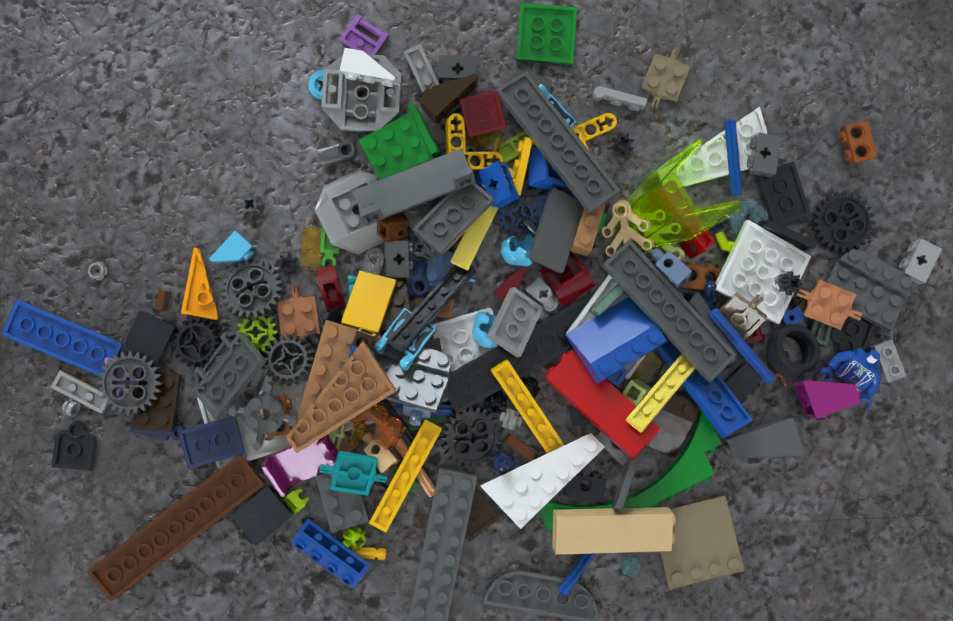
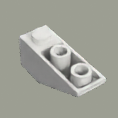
M344 49L340 71L345 75V78L350 80L360 78L364 82L371 84L377 81L388 87H393V85L400 86V82L364 51Z

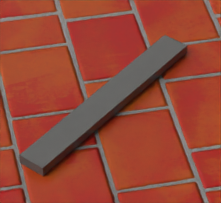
M666 361L660 365L654 385L670 368ZM642 451L634 460L629 457L611 509L617 511L623 509Z

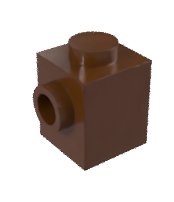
M398 213L377 221L376 235L387 243L407 238L408 220Z

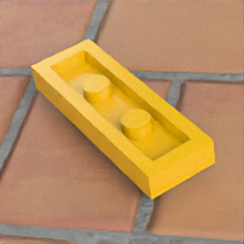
M523 137L522 141L519 140L517 146L519 157L518 160L515 159L513 164V171H515L513 181L519 196L521 195L532 146V140L527 137Z

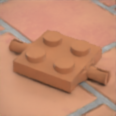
M818 279L815 288L811 292L800 288L799 292L803 294L797 293V296L807 300V306L803 313L804 316L841 330L848 316L858 321L861 318L856 315L862 317V313L852 309V304L857 294Z
M298 285L290 286L292 297L287 300L276 301L281 335L285 339H287L288 334H291L292 338L298 335L300 341L302 338L305 339L314 333L320 334L315 296L301 297L299 296Z

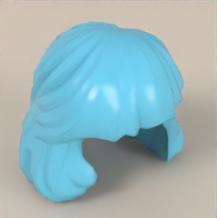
M528 233L525 235V239L522 241L517 239L516 236H511L502 242L501 255L505 262L513 266H529L534 262L528 258L534 241L531 237L532 234Z
M478 312L472 329L474 340L486 348H496L498 344L487 338L496 318L493 314Z

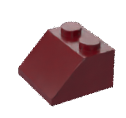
M570 252L563 273H557L547 267L539 270L562 306L595 286L588 270L573 252Z

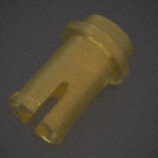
M357 421V423L353 424L354 429L347 440L351 446H359L364 433L368 431V425L362 421Z

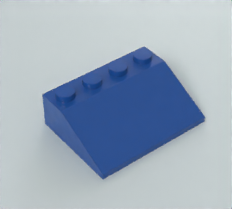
M630 297L566 334V337L596 384L601 383L649 354L667 341L659 327L651 321Z

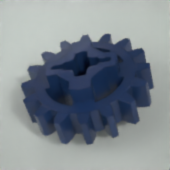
M523 196L521 200L517 199L504 206L503 209H498L501 215L497 216V220H502L499 227H505L504 233L509 230L510 236L517 233L518 238L522 232L525 235L528 234L525 228L517 229L522 218H519L517 223L514 224L515 217L512 216L513 214L516 215L519 209H521L520 216L525 218L527 215L524 211V206L530 212L529 217L537 224L538 221L534 218L538 217V213L533 212L537 207L530 206L532 200L525 202V196ZM518 204L516 208L508 209L510 206ZM505 217L510 219L511 227L507 224Z

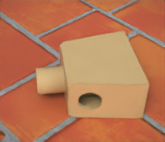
M371 432L366 433L361 438L367 445L364 448V452L369 456L377 457L376 467L381 473L390 474L394 468L402 463L399 456L383 438H375Z

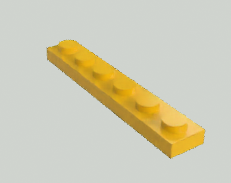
M505 359L492 368L490 371L546 454L564 446V443L510 362Z
M427 419L424 420L369 524L387 532L442 430L440 426Z

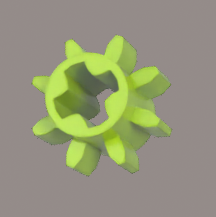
M357 525L346 528L342 535L345 540L342 543L352 551L355 548L359 549L365 544L366 538L364 535L366 531Z

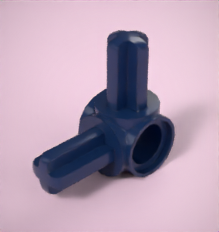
M422 260L416 262L414 276L411 277L410 284L407 287V293L413 299H425L435 288V286L429 285L428 280L425 278L427 263ZM414 285H418L421 288V292L416 291Z
M714 281L706 282L704 292L700 293L711 310L715 309L718 302V297L715 294L717 285L714 284ZM681 292L684 293L683 297L687 302L694 296L693 294Z
M499 450L491 468L499 473L506 474L522 465L514 462L513 456Z

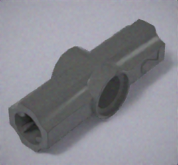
M265 364L240 394L236 405L246 406L252 398L259 395L269 367ZM253 389L255 393L249 394L246 390ZM236 413L234 415L236 419L245 421L244 414Z

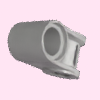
M539 276L524 288L526 293L541 305L544 310L553 311L558 307V298Z

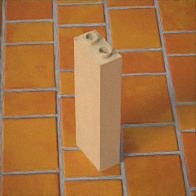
M669 507L623 508L619 511L611 508L553 510L552 548L556 555L672 551V544L675 543L673 525L676 523V517Z

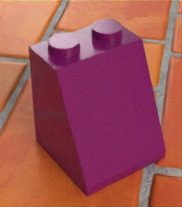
M809 380L793 381L805 416L818 419L861 403L860 390L854 384Z

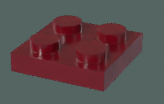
M496 91L459 99L469 138L506 129L499 95Z

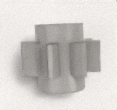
M506 408L505 412L501 411L499 421H502V427L515 430L516 426L521 427L523 418L519 417L520 414L517 410Z

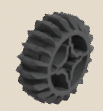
M291 334L287 335V339L281 335L280 342L277 339H273L275 345L268 344L267 347L271 349L270 352L264 351V354L268 356V358H265V363H269L266 366L270 370L267 376H274L272 381L277 382L279 380V384L282 386L286 382L287 386L291 387L292 380L295 385H299V378L305 382L304 375H310L308 371L309 368H312L310 362H314V358L310 356L314 355L315 351L309 350L312 347L310 343L305 345L306 339L302 338L299 341L298 335H295L293 339ZM288 346H298L301 348L302 353H292ZM282 350V356L275 362L277 353ZM289 356L293 358L291 364L286 362ZM304 359L301 369L296 373L297 364ZM287 367L291 375H281L276 368Z

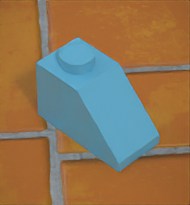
M234 231L209 259L214 263L247 261L254 254L253 250L255 247L239 232Z

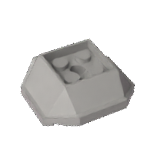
M367 54L400 82V86L393 85V87H388L377 81L371 84L364 82L360 78L356 80L345 78V75L340 71L343 55L324 68L321 107L341 131L374 132L389 124L399 114L402 75L384 55ZM361 90L368 92L364 98L358 97V93Z
M357 170L323 187L315 207V213L332 246L359 255L385 242L376 235L377 221L365 225L361 215H356L352 211L354 207L358 206L353 191L379 181L377 175Z

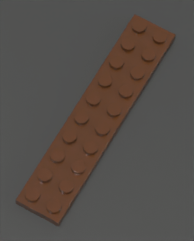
M243 454L236 456L96 563L87 573L108 599L113 601L265 485L264 480Z

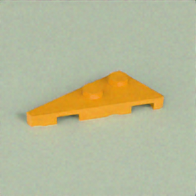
M194 248L181 313L219 320L201 250Z

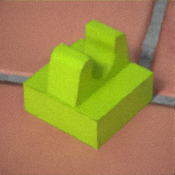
M301 488L292 491L283 499L294 514H297L304 508L309 501L308 496L303 500L299 498V494L303 491Z

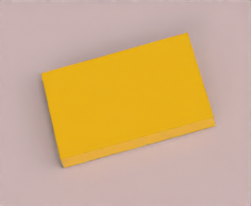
M359 270L341 324L356 329L363 328L379 335L397 281Z

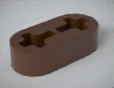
M510 433L503 440L530 461L535 460L538 456L535 451Z

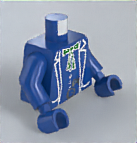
M861 348L853 351L839 352L827 364V368L819 370V376L821 377L824 373H828L824 378V381L828 382L832 378V372L847 384L857 386L861 394L866 393L865 396L860 397V401L867 400L868 403L865 409H868L871 405L870 397L874 396L881 382L882 373L879 370L881 363L878 361L880 354L876 350L866 353Z

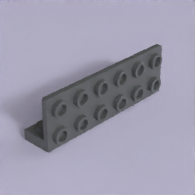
M458 149L353 191L365 225H369L476 182L473 171L468 165L462 149Z

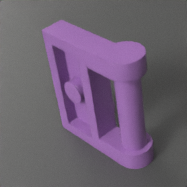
M357 14L339 41L349 49L377 55L389 39L390 34L386 31L382 32L364 20L363 16ZM360 25L378 37V41L375 42L357 30V26Z

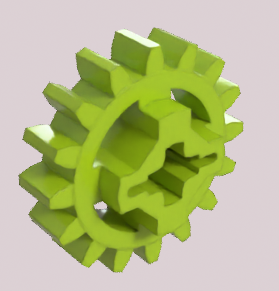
M260 314L258 320L254 316H252L250 321L244 317L242 319L243 324L237 323V326L240 327L238 331L250 335L252 343L258 351H260V348L263 352L267 351L266 346L268 344L272 345L271 341L276 339L274 334L279 333V331L274 330L277 324L271 323L273 318L269 317L267 319L263 315L260 316ZM261 320L268 325L269 329H266L262 325ZM252 321V325L246 329L247 325ZM258 329L264 331L265 333L255 335L249 332H253ZM266 336H269L268 339L266 340V342H264L263 344H261V343H262V340H263Z

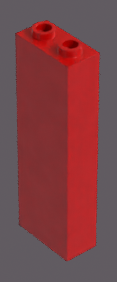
M573 349L569 353L565 352L559 359L560 363L556 367L553 365L546 372V382L626 455L634 460L660 432L661 428L651 421L644 431L640 433L625 421L637 406L606 379L596 384Z

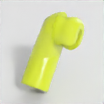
M724 231L715 234L720 249L730 253L735 242L727 240Z

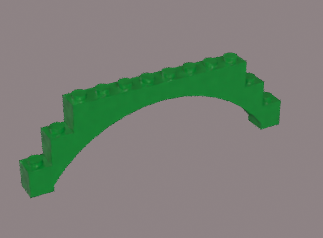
M700 407L691 436L674 463L651 484L627 496L623 508L657 507L660 505V501L664 499L671 500L677 496L676 493L682 490L684 492L694 488L693 484L699 481L704 483L711 479V475L715 474L705 452L709 454L718 449L717 446L722 443L712 423ZM550 500L539 513L548 531H553V510L612 508L614 501L592 505H573Z

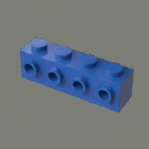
M307 519L291 541L298 550L306 553L314 562L321 564L329 573L334 574L345 585L352 588L356 586L370 566L368 562L309 519Z

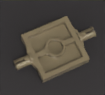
M673 47L670 57L654 54L641 90L650 93L654 97L650 105L651 108L655 105L654 109L657 110L661 99L670 100L675 103L678 100L691 67L677 60L681 51L680 48L677 50V47Z
M736 292L719 309L744 341L767 319V315L757 308L763 301L762 296L760 297L758 294L749 301Z

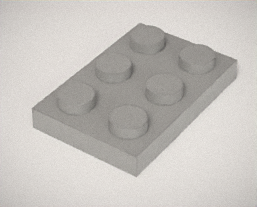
M515 287L510 288L487 338L515 357H521L543 307Z

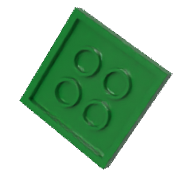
M520 3L516 61L573 65L577 7Z
M410 113L359 139L379 180L434 159Z

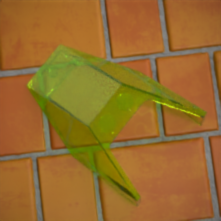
M700 138L651 173L626 200L630 203L634 214L642 220H649L651 223V228L645 232L640 231L638 226L628 220L629 227L645 239H652L655 244L654 247L687 241L740 210L741 202L739 200L698 208L678 179L676 171L687 158L701 151L702 140ZM622 206L620 210L624 213L625 208ZM620 221L614 228L616 234H618V232L621 229ZM645 222L642 223L644 229L647 227ZM632 239V242L638 249L643 250L641 245ZM646 241L645 246L650 248V243Z

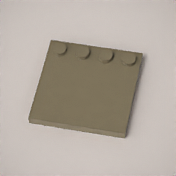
M726 495L669 508L676 517V523L673 525L675 543L672 544V551H659L669 589L744 571Z

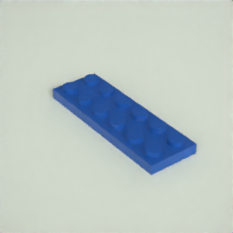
M17 299L1 334L96 375L105 373L102 369V366H106L105 357L114 359L113 355L120 356V351L124 345L120 341Z
M664 336L667 341L658 347L657 351L668 366L671 367L682 353ZM695 368L683 383V386L723 439L753 421L719 374L712 381L708 382Z

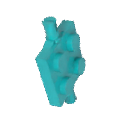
M338 451L336 462L333 466L321 464L320 473L331 474L329 488L334 491L368 496L374 481L386 483L387 480L386 474L376 473L378 459L375 456Z

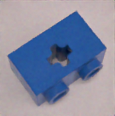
M496 161L479 171L481 184L486 189V192L495 199V202L492 204L493 207L502 208L520 198L507 163Z

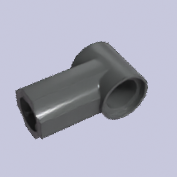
M342 141L340 144L317 150L322 167L344 160H352L357 155L356 146L349 141ZM346 146H351L352 148L349 155L343 154V149Z

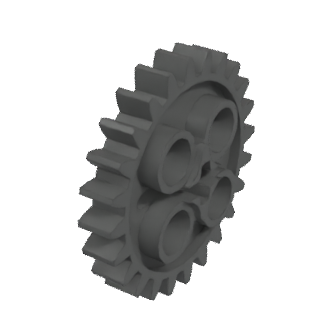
M253 259L252 264L248 260L245 261L244 266L239 262L238 269L232 266L233 273L226 272L229 278L222 279L226 285L220 286L221 290L224 291L220 296L224 299L222 302L227 306L228 311H232L234 316L239 314L241 319L246 315L249 321L252 316L258 320L259 314L266 317L265 312L267 310L272 313L271 307H278L275 301L282 300L278 294L284 293L283 289L280 288L283 286V282L280 280L281 276L277 274V270L272 268L270 263L265 265L263 260L258 264L256 259ZM256 275H261L258 280H253ZM243 283L241 288L236 289L238 284ZM263 291H268L265 296H261ZM251 299L250 303L243 305L245 300Z
M129 351L128 356L125 352H121V358L118 355H113L114 361L107 360L109 366H102L105 373L98 374L103 378V380L97 381L98 384H102V388L98 389V391L104 392L100 397L101 399H108L105 403L106 406L113 404L111 410H116L119 407L120 414L124 413L125 409L127 415H130L132 410L135 414H138L140 408L143 411L147 410L146 404L153 406L152 399H159L155 393L162 392V390L157 388L158 385L163 384V382L158 381L162 374H156L159 367H152L155 363L154 360L147 362L148 355L141 358L140 352H137L135 357L133 351ZM119 368H123L125 372L122 378L117 376ZM139 368L144 370V376L141 379L136 374ZM113 381H147V385H115ZM119 387H121L124 390V394L121 398H119L116 394V391ZM139 387L144 392L141 398H138L136 395V390Z

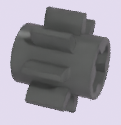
M249 193L247 198L241 197L243 203L239 207L245 209L242 214L247 215L250 213V216L254 218V213H262L260 206H264V204L258 202L260 199L258 195L253 198L252 194ZM249 202L255 206L253 209L248 205Z

